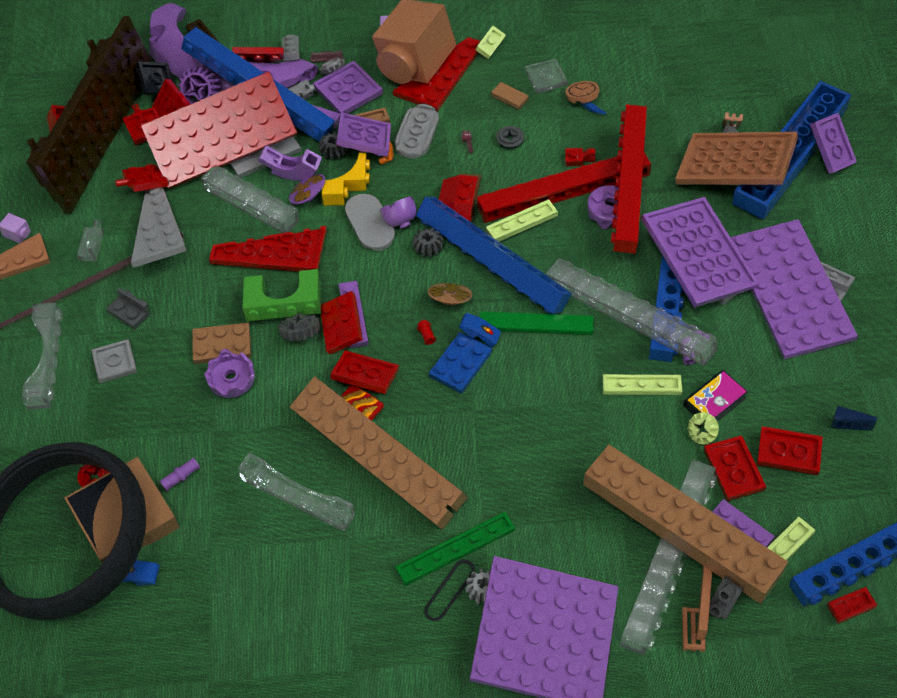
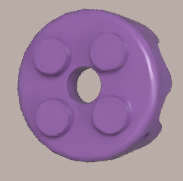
M612 185L595 189L588 198L587 209L589 218L595 220L602 229H608L612 224V219L616 218V215H613V206L606 205L607 202L617 204V201H614L615 190H618V187Z
M228 349L221 350L217 358L211 359L208 362L207 372L204 373L211 391L224 398H233L244 394L251 388L255 379L252 361L244 353L233 354ZM233 373L236 375L233 379L226 378L228 374Z

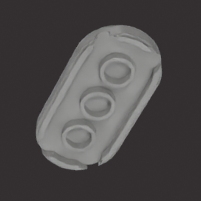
M419 104L407 110L395 139V148L399 155L414 159L427 153L439 123V115L435 108L427 104Z
M358 194L348 200L345 211L359 242L364 248L372 249V251L387 249L395 238L393 226L387 224L380 213V209L383 208L376 197L370 194Z

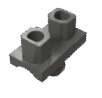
M725 576L710 601L709 613L716 618L722 617L726 620L744 588L733 583Z

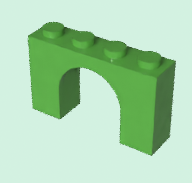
M318 269L299 271V287L297 291L283 299H272L266 296L263 275L244 277L243 312L246 322L293 317L299 313H302V315L321 313V282Z

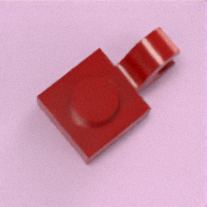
M565 148L566 166H583V162H595V149L589 148L583 152V148Z

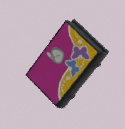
M721 370L699 389L691 393L683 401V406L693 415L701 412L709 413L718 422L746 399L748 391L724 370Z

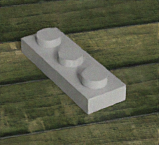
M287 35L283 37V61L298 60L299 36Z

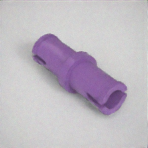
M192 457L179 468H174V471L160 480V483L168 491L180 481L184 482L186 477L199 469L200 466Z

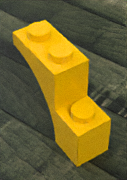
M359 153L356 164L346 174L332 180H325V184L322 187L324 206L345 205L348 191H366L367 184H370V174L367 173V170H370V160H367L366 153Z

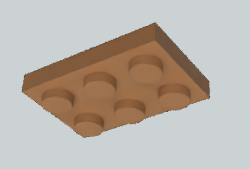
M249 323L192 329L194 364L208 363L211 359L217 358L223 349H228L233 354H240L242 352L247 358H251Z

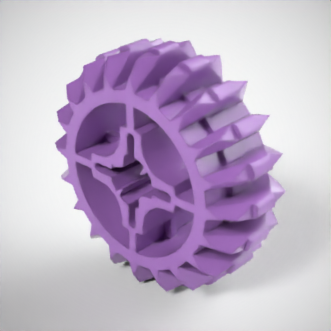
M194 66L187 69V72L183 73L184 77L179 78L181 83L178 84L181 93L190 104L198 102L193 96H196L197 100L200 101L219 93V89L222 87L218 85L220 80L215 79L217 74L212 73L211 69H206L204 66ZM199 76H201L206 81V83H204L202 79L199 78Z

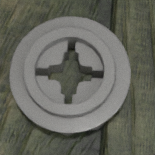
M339 57L329 60L322 65L320 72L321 74H328L336 71L344 65L345 61Z

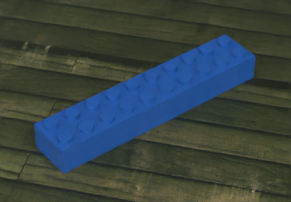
M819 81L781 130V132H797L798 134L783 185H739L735 190L732 204L764 220L818 148L810 124L836 113H839L841 118L848 108L851 94Z

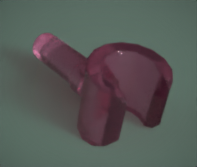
M462 131V141H467L469 153H473L471 132Z

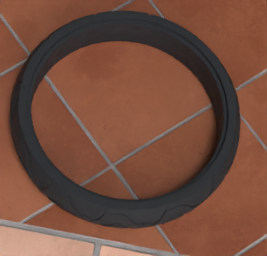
M79 442L57 443L27 453L1 472L0 525L8 508L23 489L43 474L64 466L83 464L107 470L115 479L122 499V521L116 542L102 565L88 579L62 594L34 599L14 595L0 576L1 608L17 616L34 620L66 618L98 604L109 596L126 578L136 562L143 544L146 529V504L138 480L130 468L116 455L92 444Z

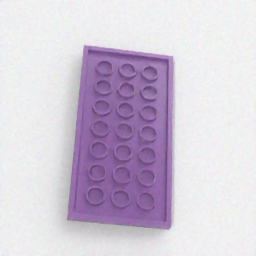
M799 219L730 237L759 282L757 288L751 289L784 360L857 340L858 335Z

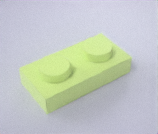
M492 26L475 50L489 59L506 35Z

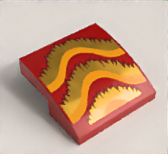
M350 385L341 395L344 400L371 421L384 407V404L378 399L353 385Z

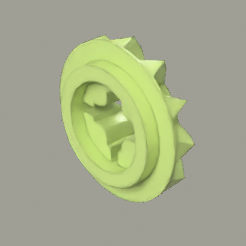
M701 412L694 414L688 420L689 426L687 429L690 434L689 437L695 443L709 444L717 437L719 431L718 422L711 414ZM705 423L704 428L708 432L700 433V428H698L697 425H703Z

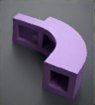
M265 145L258 162L271 168V173L278 177L289 180H304L311 177L317 171L322 157L309 149H306L299 157H289Z

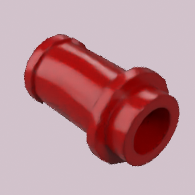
M427 320L420 321L417 324L418 332H421L426 345L433 344L436 341V337L431 330V323Z

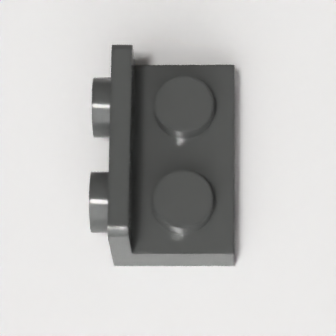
M119 288L117 290L119 297L106 308L107 312L136 330L150 316L148 304L143 299L135 298L130 291H124Z

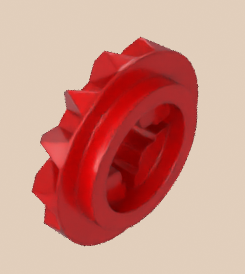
M84 465L78 472L77 480L79 485L84 487L97 480L96 478L92 480L89 475L95 476L97 474L100 478L109 472L97 466Z

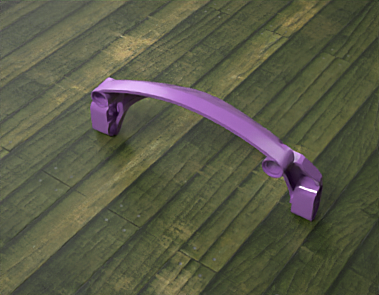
M168 3L159 7L151 14L150 34L153 36L149 39V55L157 62L168 63L170 72L179 78L184 77L183 73L194 66H204L206 69H210L181 49L184 36L179 31L177 23L184 18L186 9L174 3ZM303 59L278 63L249 62L264 73L270 72L272 78L286 88L306 79L310 81L315 78L318 72L317 65ZM219 74L216 75L215 79L220 80L218 85L222 86L219 92L235 86ZM199 76V78L202 79L204 83H206V81L201 76Z

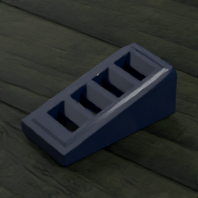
M837 406L831 428L872 431L877 422V417Z

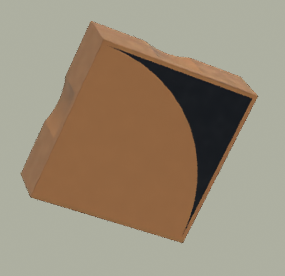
M136 457L125 464L138 480L145 499L146 529L142 547L158 541L180 527L143 464ZM110 472L64 497L101 563L105 561L118 537L122 521L121 494Z

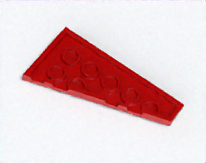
M470 37L466 38L455 46L428 83L410 80L408 83L402 84L393 90V96L417 105H430L438 112L479 52L475 49L481 41Z
M320 226V229H303V232L299 233L285 232L263 236L264 239H247V242L236 243L233 241L212 246L209 262L210 264L287 271L318 269L327 228L326 226Z

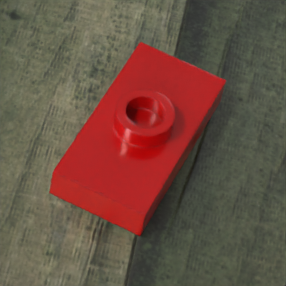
M864 587L828 602L827 606L839 624L875 609L877 603L867 587Z

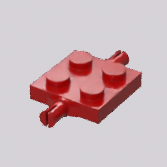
M133 104L132 109L134 113L122 118L135 145L147 141L141 125L160 118L155 107L140 110L138 104H135V106Z
M153 164L122 170L124 179L115 180L116 187L129 186L134 192L168 186V179L162 176L160 169L157 165Z

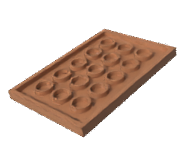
M797 132L693 133L675 178L676 184L783 185L798 134Z

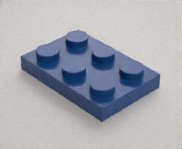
M459 332L431 369L429 377L462 394L491 355L492 348Z

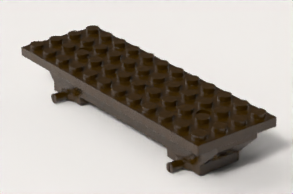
M129 16L122 17L111 37L100 39L97 45L93 39L88 40L87 44L91 52L86 64L89 68L48 137H41L37 144L33 138L27 141L31 148V153L26 164L40 186L46 188L53 201L58 202L65 214H72L116 133L123 123L122 118L127 116L142 89L135 64L138 61L152 62Z

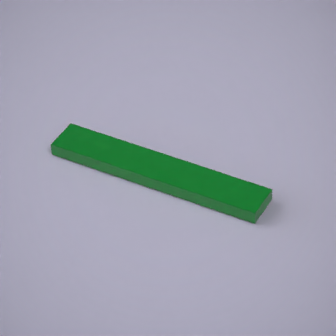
M480 311L481 319L502 332L593 335V316Z
M503 512L395 566V570L404 586H407L514 532L515 526L507 513Z

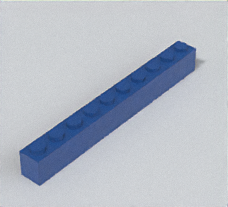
M197 27L183 37L181 47L183 51L235 86L264 74V72ZM273 79L294 126L318 142L322 139V136H327L328 133H331L335 123L334 119Z
M436 197L424 198L416 214L423 224L433 227L435 231H439L440 235L448 238V242L461 247L460 250L475 257L474 260L476 262L486 265L490 272L500 275L504 282L514 285L518 292L528 295L532 302L542 305L546 312L554 314L563 311L572 295L570 291Z

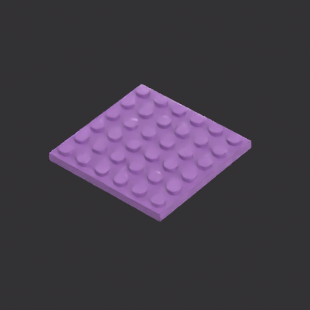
M494 556L469 681L538 698H603L618 586Z

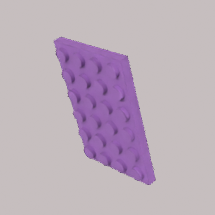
M705 197L642 215V222L694 308L755 289L759 285L758 280Z

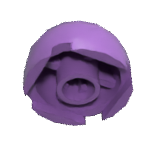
M410 196L395 201L390 206H384L380 209V213L387 224L393 227L400 226L402 229L411 225L410 221L414 219L417 209L413 197Z

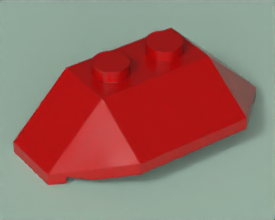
M462 173L444 179L439 200L472 222L481 175Z

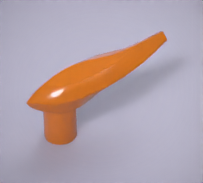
M391 142L389 143L388 156L378 159L381 165L393 160L394 152Z

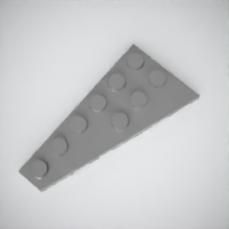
M163 187L145 191L131 259L133 268L186 251Z

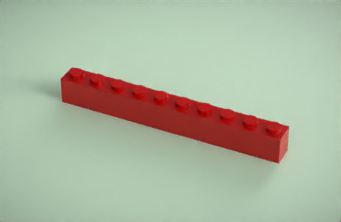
M626 104L625 111H621L620 122H623V124H620L619 134L622 137H619L618 147H621V150H618L617 160L620 163H617L616 174H619V177L616 176L615 187H618V190H615L614 201H617V204L613 206V215H616V218L612 219L611 229H615V232L611 233L610 243L614 244L613 251L635 254L638 244L647 106Z
M645 152L642 178L650 176L651 163ZM615 156L491 193H485L477 196V208L484 223L512 216L548 199L554 204L592 193L595 189L602 186H615L616 176L619 177V174H616L617 163H620V161Z

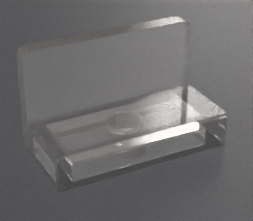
M99 220L94 221L93 228H84L77 253L78 260H97L104 234Z

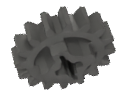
M302 313L296 314L292 318L286 317V321H281V324L278 325L280 337H283L284 340L289 338V341L294 339L296 341L307 340L308 336L314 337L313 334H318V330H320L318 317L315 318V315H302Z

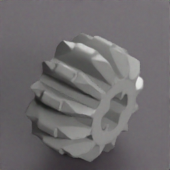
M481 568L479 574L473 571L471 573L472 578H467L466 580L468 585L465 589L469 593V599H476L477 605L481 601H485L490 569L483 573Z

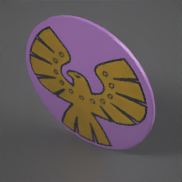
M314 174L300 181L291 191L289 201L292 204H301L306 201L311 202L325 184L324 175Z

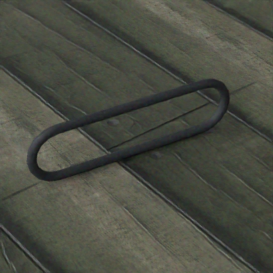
M461 560L455 564L424 609V613L429 620H441L466 586L465 580L439 617L433 618L428 615L429 606L456 568L462 563H467L471 566L472 573L473 571L475 572L473 563L468 560Z

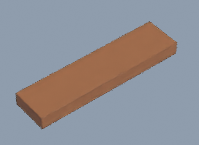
M703 565L696 633L697 640H704L707 634L712 571Z

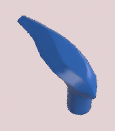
M591 102L581 103L583 107L591 112L607 114V112Z

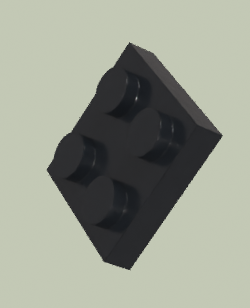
M138 61L135 64L144 95H158L164 80H172L168 63Z

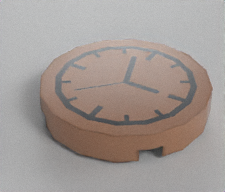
M580 81L568 86L565 93L567 100L572 103H576V101L587 103L596 99L600 91L597 83Z

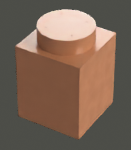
M401 0L372 36L378 52L376 58L378 68L388 79L400 84L408 83L410 80L428 83L456 46L445 6L415 0Z

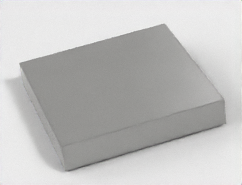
M129 339L91 350L99 383L137 373Z

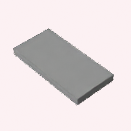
M294 137L269 146L289 157L301 152V147ZM262 150L230 163L238 178L267 167L258 162Z

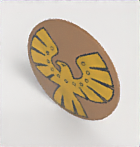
M439 283L428 289V295L432 299L442 302V304L456 306L458 303L469 301L472 298V291L463 285L455 283Z

